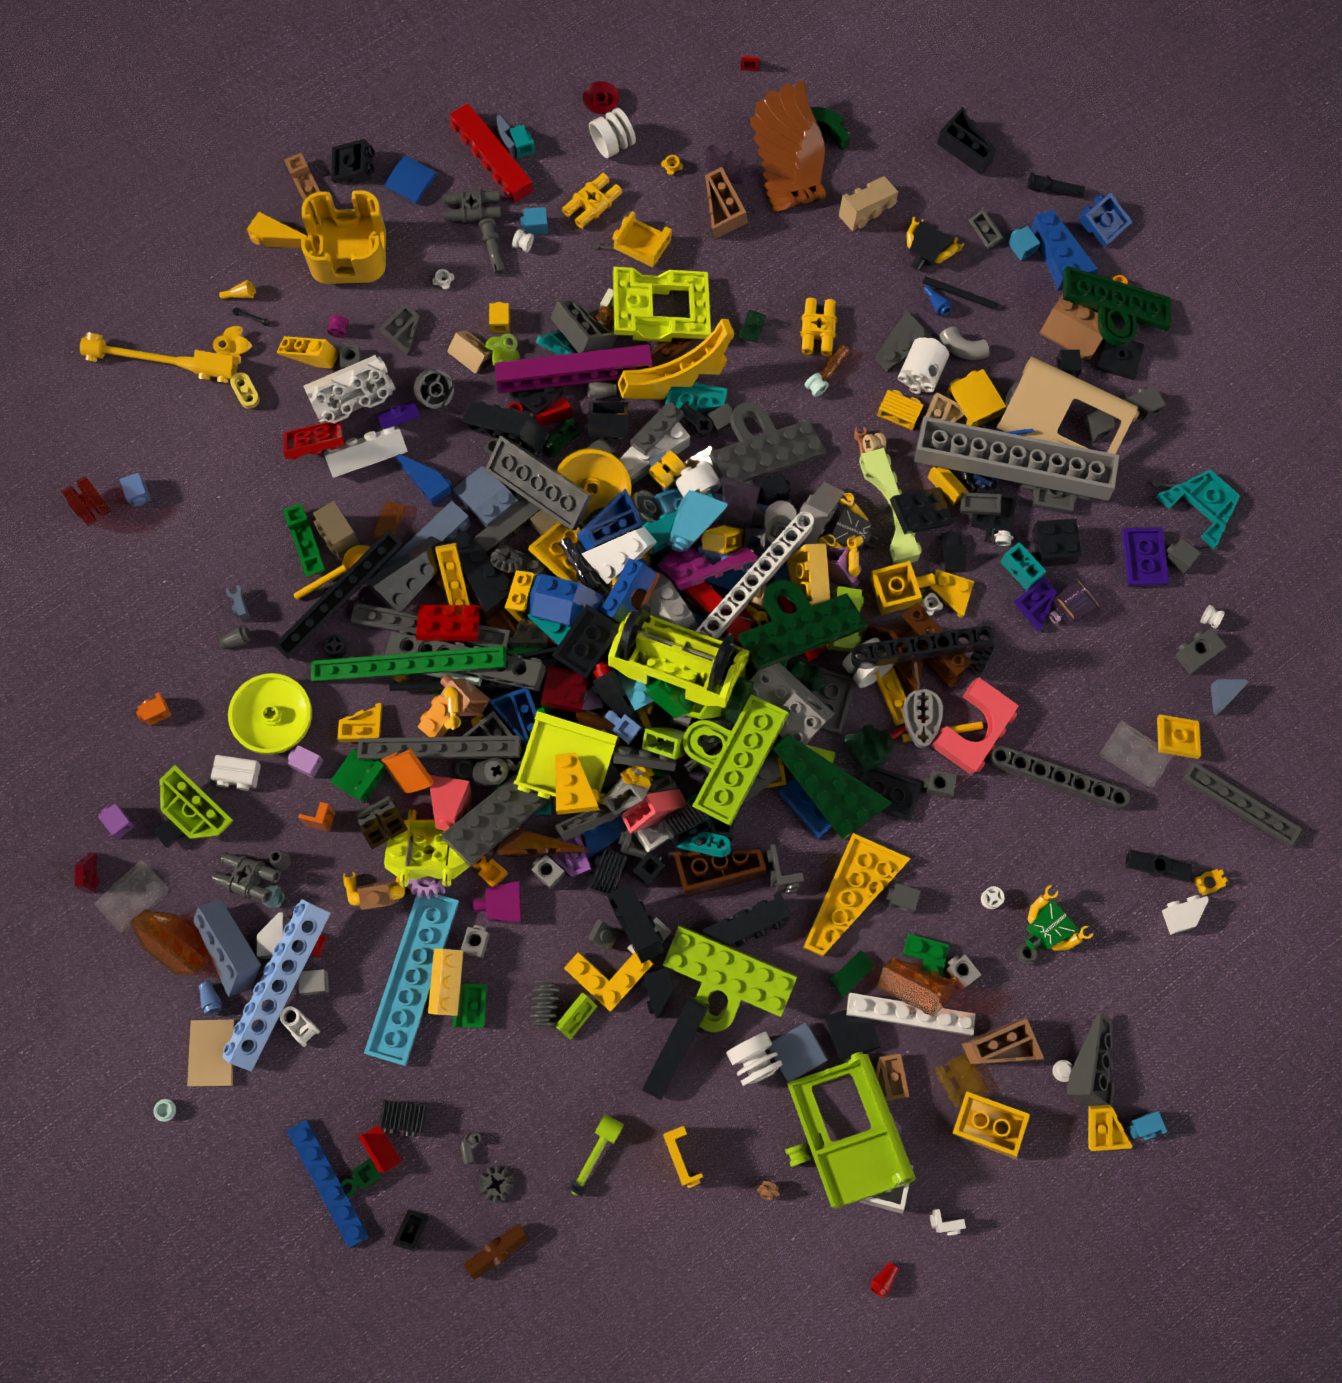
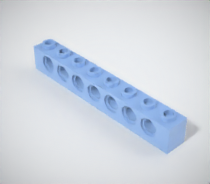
M303 899L295 906L293 917L290 923L285 926L284 935L280 943H277L273 956L270 962L266 964L260 982L254 987L250 1002L244 1007L240 1022L234 1027L230 1042L223 1049L222 1057L228 1063L252 1072L331 914L330 912ZM308 921L307 926L302 929V924ZM298 940L297 946L292 948L293 942ZM288 960V964L282 968L283 962ZM278 980L277 985L272 988V983ZM268 1000L267 1005L262 1008V1003ZM255 1020H258L257 1025L255 1027H252V1023ZM245 1040H248L247 1045L244 1046V1047H241V1046H242V1043H243Z

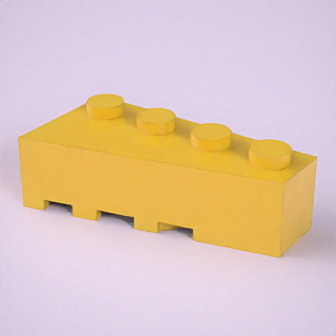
M805 544L786 561L791 582L801 588L811 606L830 600L826 544Z

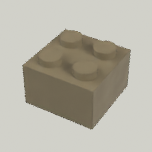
M334 501L313 513L316 518L313 522L332 554L337 553L341 559L349 549L360 545L354 531Z

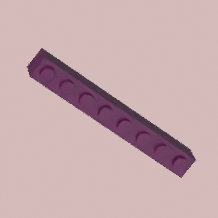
M649 345L495 363L498 393L620 379L624 370L652 368Z

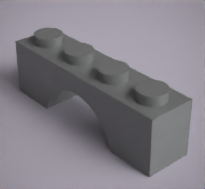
M1155 386L1150 388L1144 387L1132 396L1128 394L1121 398L1138 406V417L1142 420L1160 414L1166 406ZM1096 409L1086 414L1082 424L1092 442L1110 436L1115 428V417Z

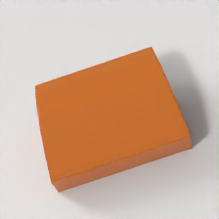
M412 749L400 754L396 752L381 759V763L385 765L386 770L403 793L420 791L432 786L434 780Z

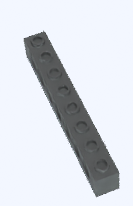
M400 631V633H391L385 655L427 652L429 649H432V651L470 648L460 642H455L454 645L448 643V641H416V636H412L411 633L406 631ZM414 645L413 649L408 651L409 647ZM511 654V656L506 655L507 667L503 671H500L501 668L457 671L454 673L541 692L548 668L540 659L530 658V660H527L518 654ZM523 668H526V672L522 675H519L520 671Z

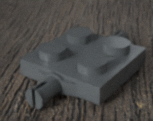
M1023 483L1021 489L1033 491V507L1072 514L1076 499L1087 501L1089 499L1088 496Z

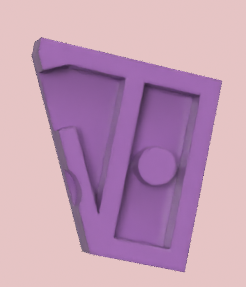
M580 834L573 839L565 841L584 847ZM562 837L556 838L558 840L564 841ZM587 853L550 855L571 877L592 871Z

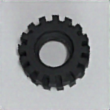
M991 644L985 650L973 651L970 657L972 664L965 671L979 678L988 663L995 645Z

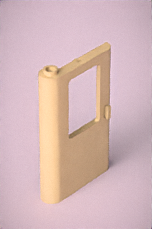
M1031 356L1023 370V376L996 428L1004 432L1034 429L1032 433L1019 435L1086 448L1057 433L1072 400L1078 399L1121 420V425L1107 453L1116 454L1131 422L1136 421L1139 411H1137L1138 406Z

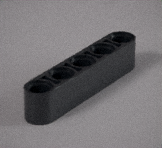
M690 995L642 1091L660 1101L662 1100L710 1006L709 1004Z

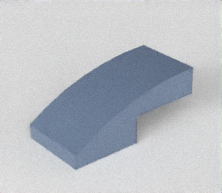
M498 115L497 126L501 144L514 157L516 156L515 144L511 140L510 127Z

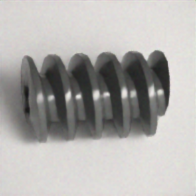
M499 758L483 760L471 768L470 777L480 787L500 784L507 777L508 767Z
M534 981V985L539 988L534 989L533 993L538 997H534L531 1000L537 1005L530 1008L536 1014L529 1016V1019L535 1022L529 1025L540 1027L556 1025V1023L550 1021L551 1018L557 1017L556 1014L551 1012V1010L558 1008L557 1005L552 1003L559 1000V997L553 995L554 992L560 991L559 988L555 987L556 983Z

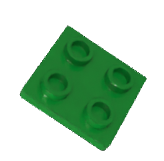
M352 749L330 782L365 804L387 770L385 765L379 761L358 760V751Z

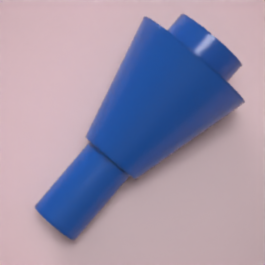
M929 285L923 289L929 296L937 316L947 315L951 311V301L935 293Z

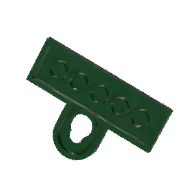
M1066 266L1063 270V300L1098 310V330L1101 336L1110 344L1120 347L1130 344L1136 336L1137 322L1164 331L1170 329L1171 297L1070 266ZM1111 315L1117 316L1123 321L1124 327L1122 331L1114 327Z
M777 580L765 588L762 599L763 606L772 621L740 633L738 639L744 649L749 651V658L756 670L759 671L866 629L867 624L848 593L811 606L798 585L787 580ZM781 596L786 597L797 606L798 610L792 614L783 612L778 606L777 599Z

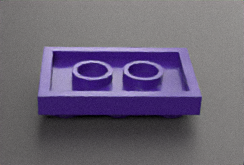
M1163 527L1123 528L1121 533L1127 587L1167 586L1169 584Z

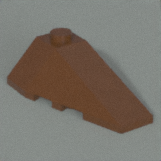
M521 826L503 839L497 847V855L505 857L589 853V848L521 830Z

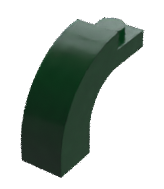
M810 107L820 131L829 135L842 150L848 148L851 136L849 131L843 128L845 119L833 110L823 107Z

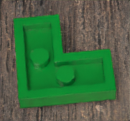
M908 933L902 955L923 961L918 979L919 982L937 987L940 986L949 945Z

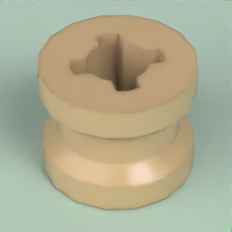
M884 434L865 435L863 438L865 452L881 448L885 450L886 438Z

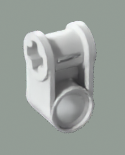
M290 1006L282 1010L280 1014L281 1022L303 1047L307 1045L306 1042L312 1036L320 1033V1030L299 1009ZM294 1011L296 1019L294 1022L289 1023L286 1018L287 1014Z

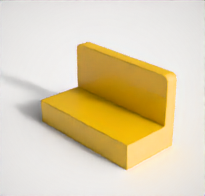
M931 468L928 479L936 488L940 487L944 497L953 506L961 500V493H969L948 468Z

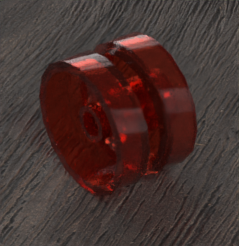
M83 476L76 481L82 493L79 494L70 485L61 492L68 500L67 503L71 509L89 527L97 521V517L91 509L94 508L103 517L112 510L88 478Z

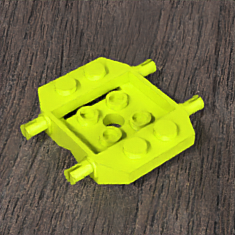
M409 810L408 819L404 820L408 830L392 839L389 834L387 836L389 840L386 844L385 868L400 879L399 885L401 887H404V885L407 887L408 880H417L427 876L443 879L442 884L450 886L451 879L459 876L469 868V865L441 838L445 831L436 829L435 820H416L417 811ZM410 836H413L410 866H407ZM428 850H434L432 854L425 853Z

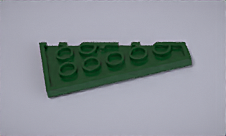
M789 734L772 746L773 750L843 841L892 803L889 799L883 797Z

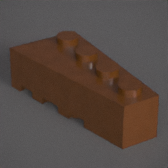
M733 850V852H730L725 857H716L692 851V853L674 852V860L685 898L766 877V866L761 850Z

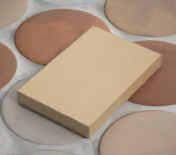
M191 1020L188 1087L233 1086L234 1065L228 1063L222 1056L225 1045L230 1042L233 1036L236 1020Z

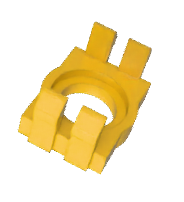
M1223 869L1205 872L1201 876L1194 878V883L1198 886V891L1202 896L1226 886L1225 883L1228 882L1227 877L1222 878V875L1225 874ZM1206 877H1212L1215 880L1213 888L1205 886L1204 879Z

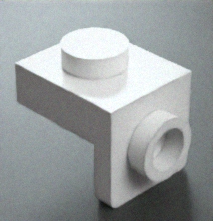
M932 1209L933 1215H930V1222L932 1228H936V1232H947L949 1236L960 1234V1229L966 1228L964 1219L942 1222L940 1209Z

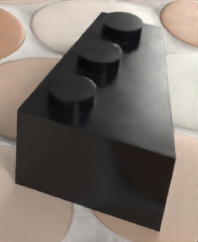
M962 106L940 131L937 144L981 175L992 163L996 149L984 133H980L975 126L976 123L973 119L970 120Z
M630 883L606 894L614 914L641 964L663 953L664 950L661 944L664 943V939L659 931L655 932L654 928L656 926L651 916L647 917V910L642 900L639 902Z

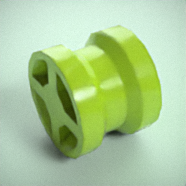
M805 1142L785 1150L791 1159L789 1162L791 1167L811 1160L810 1155L806 1153L805 1149L807 1146Z

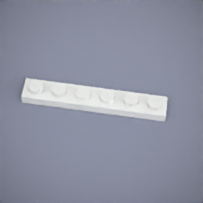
M849 993L846 1014L848 1016L968 1036L974 1035L975 1013Z

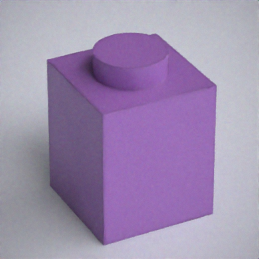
M117 804L105 807L102 810V814L98 816L111 835L117 839H120L135 827L126 813Z

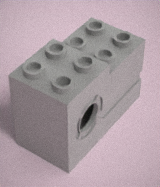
M780 663L759 670L738 693L745 701H748L752 694L787 711L789 715L779 735L784 737L789 734L805 745L834 715L823 702Z

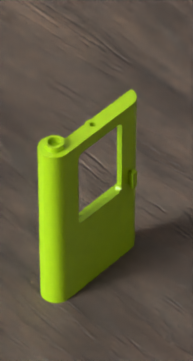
M857 1052L851 1055V1059L847 1063L787 1083L832 1208H839L904 1186L916 1179L868 1054ZM851 1075L871 1128L870 1130L833 1142L828 1136L812 1088L842 1076Z

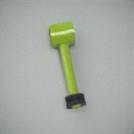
M607 1114L603 1116L595 1131V1134L599 1135L600 1138L576 1182L571 1180L572 1185L571 1187L568 1186L572 1194L583 1197L582 1192L587 1190L584 1187L586 1180L607 1142L609 1141L614 1144L624 1127L623 1123Z

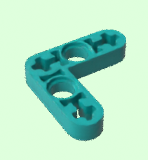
M692 795L686 803L695 802L698 795ZM703 832L676 846L716 857H725L731 852L730 841L727 837L709 832ZM699 839L707 840L704 845L696 844Z

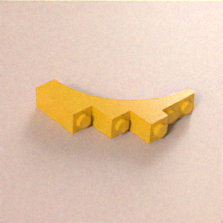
M721 319L715 330L702 343L675 360L652 368L624 370L617 383L622 399L665 400L671 387H692L699 374L720 375L727 362L724 353L734 337V330L729 319Z

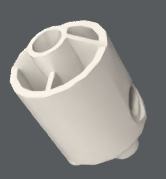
M934 338L915 339L899 373L898 380L910 387L909 390L912 393L933 392L948 360L949 351Z

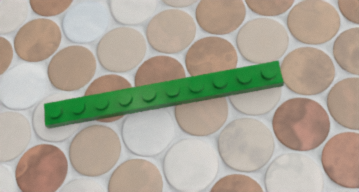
M496 646L311 661V681L323 682L506 668V647Z

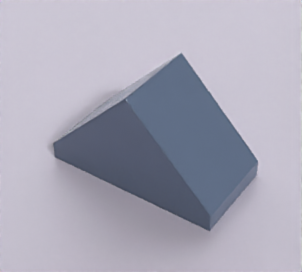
M1217 679L1211 684L1213 713L1215 715L1220 713L1247 685L1248 681L1246 679Z

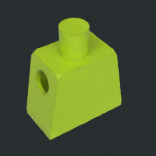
M670 727L645 728L642 749L672 759L680 758L687 755L683 747L685 732Z

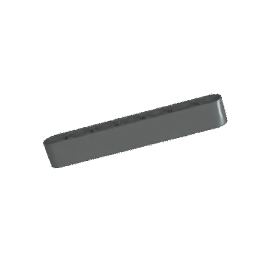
M1004 746L995 748L989 756L990 765L996 769L1111 810H1121L1130 801L1129 793L1123 788ZM995 754L1003 755L1004 761L997 760ZM1015 761H1021L1024 768H1018ZM1036 767L1043 770L1042 776L1035 772ZM1055 774L1063 778L1062 783L1056 781ZM1075 781H1078L1082 784V790L1077 789L1075 787ZM1095 788L1102 791V797L1095 794ZM1114 795L1122 799V804L1115 801Z

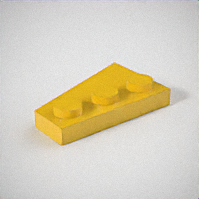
M577 754L555 755L557 814L600 810Z

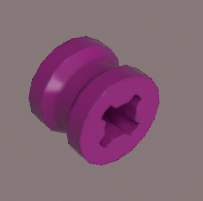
M340 315L330 316V326L327 328V333L336 338L345 337L348 319Z

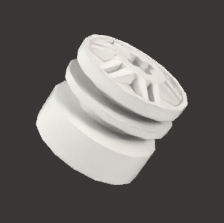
M615 108L612 112L606 113V120L600 116L589 123L592 139L599 152L607 159L617 154L619 147L625 150L628 146L636 143L632 125L620 108Z
M766 1031L726 1052L732 1065L743 1064L744 1067L737 1072L738 1076L746 1072L748 1074V1077L741 1080L743 1086L757 1083L773 1075L783 1065L781 1060L771 1064L770 1060L778 1056L777 1052L766 1054L765 1050L772 1045Z

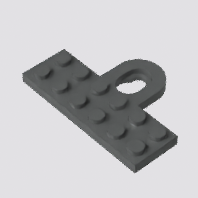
M744 402L736 406L730 417L731 427L740 442L711 451L708 457L725 488L728 489L824 456L827 451L809 420L776 430L767 412L761 406L752 402ZM750 418L755 424L759 425L762 429V435H752L747 430L744 419Z

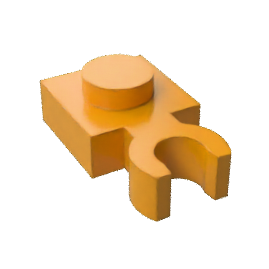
M483 856L481 862L473 864L472 867L477 870L481 869L478 875L491 887L497 886L508 875V872L495 860L491 859L487 862L486 857Z

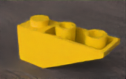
M284 336L277 350L279 355L318 368L328 369L333 368L340 353L326 339Z

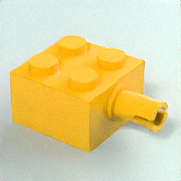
M910 561L873 570L869 578L881 615L910 608L917 602L920 604L922 599L920 588L936 584L933 573L915 577Z

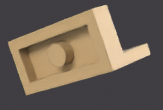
M467 330L457 332L447 350L450 355L473 373H478L483 361L491 359L493 351L485 347L483 342Z

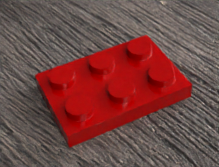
M419 605L416 641H478L480 605Z

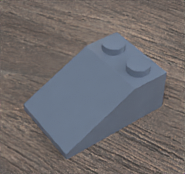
M483 466L452 489L485 528L518 503V500L497 478L486 472Z

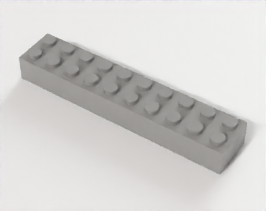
M925 416L921 424L914 462L1108 501L1115 489L1119 455Z

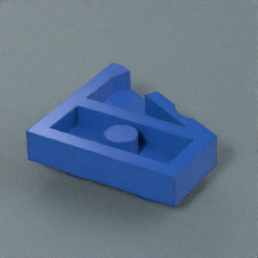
M621 816L616 817L613 821L605 822L593 830L584 832L586 848H589V853H587L588 859L594 858L597 853L619 839L622 832H626L625 823Z

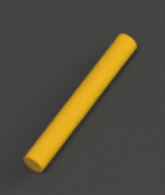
M343 564L295 592L294 597L296 600H300L336 579L348 570L347 566Z

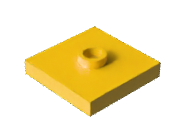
M1159 714L1157 718L1158 752L1199 759L1201 756L1199 721Z

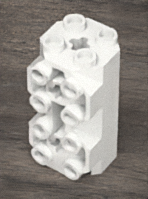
M376 355L303 386L321 425L327 422L336 423L346 419L352 411L359 408H371L383 403L389 395L393 394L392 391L396 390L388 374L385 375L388 372L385 363L380 356L376 357Z

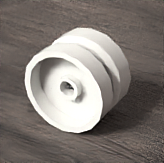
M872 638L864 642L863 644L880 642V640L878 638ZM879 650L876 652V654L880 657H884L887 655L886 652H883V650ZM852 652L844 659L842 664L848 673H855L853 680L860 688L869 686L877 681L874 674L876 671L879 670L880 677H883L895 665L888 664L856 668L851 663ZM862 653L855 655L859 660L866 658Z

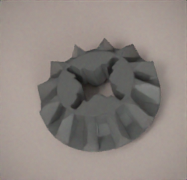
M505 548L503 550L496 549L495 552H492L490 558L491 563L497 569L504 572H516V570L519 571L522 567L523 559L519 557V554L513 553L512 550L507 551Z
M494 1166L488 1168L479 1180L480 1193L490 1202L498 1203L506 1200L514 1189L512 1174L504 1167ZM492 1175L496 1180L505 1179L500 1185L501 1193L496 1188L488 1190V1187L493 1184Z

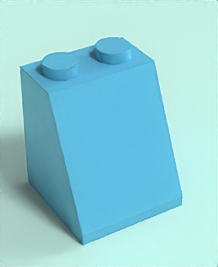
M689 489L681 500L667 545L672 546L671 548L678 552L687 551L721 515L728 503Z

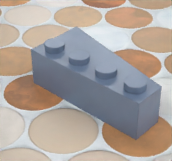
M219 899L198 906L194 916V924L202 936L228 997L252 989L261 964L223 901Z

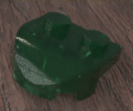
M864 725L862 731L845 735L842 740L862 772L884 765L888 761L894 746L891 735L885 729L882 731L875 729L874 725Z

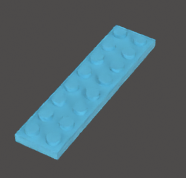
M418 894L416 895L364 1054L399 1065H407L430 994L434 948H445L459 900L439 894L438 898L431 895L430 899L427 900L426 895H423L421 899L418 898Z

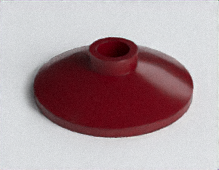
M597 81L588 85L584 90L583 103L593 113L606 114L617 107L619 92L611 83Z

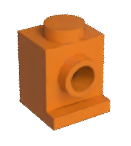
M159 692L155 694V699L145 700L142 705L138 706L139 710L136 711L139 720L146 722L149 726L172 716L164 697Z

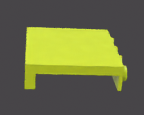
M537 711L535 723L514 784L518 786L517 790L530 793V790L537 791V796L545 799H550V796L556 797L555 755L576 753L591 790L597 789L599 795L618 736Z

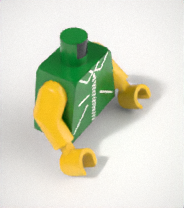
M1048 885L1045 888V894L1040 895L1030 906L1027 918L1029 924L1026 929L1031 936L1025 942L1032 950H1035L1039 945L1045 951L1050 948L1054 951L1070 950L1081 943L1083 938L1089 939L1094 935V933L1090 936L1084 935V929L1090 926L1082 927L1078 934L1079 929L1054 900H1048L1058 895V890L1053 895L1048 893V889L1052 885Z

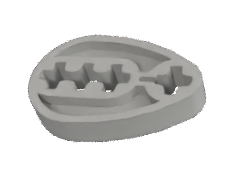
M918 689L911 692L903 705V719L906 730L914 744L921 749L929 747L936 737L943 715L941 699L936 693L927 689ZM921 695L928 699L924 703V708L928 709L924 713V717L928 718L925 723L918 719L921 716V710L917 709L921 706V700H918ZM922 732L924 734V737L928 738L925 741V743H922V740L918 739L921 736Z

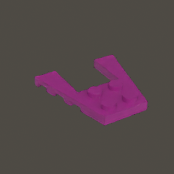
M715 521L707 530L717 528L722 525ZM701 535L687 551L678 552L673 550L657 566L658 570L681 591L705 582V578L723 576L722 572L734 569V571L744 568L743 565L750 562L755 564L758 557L750 549L744 547L712 565L695 550L699 548V545H703Z

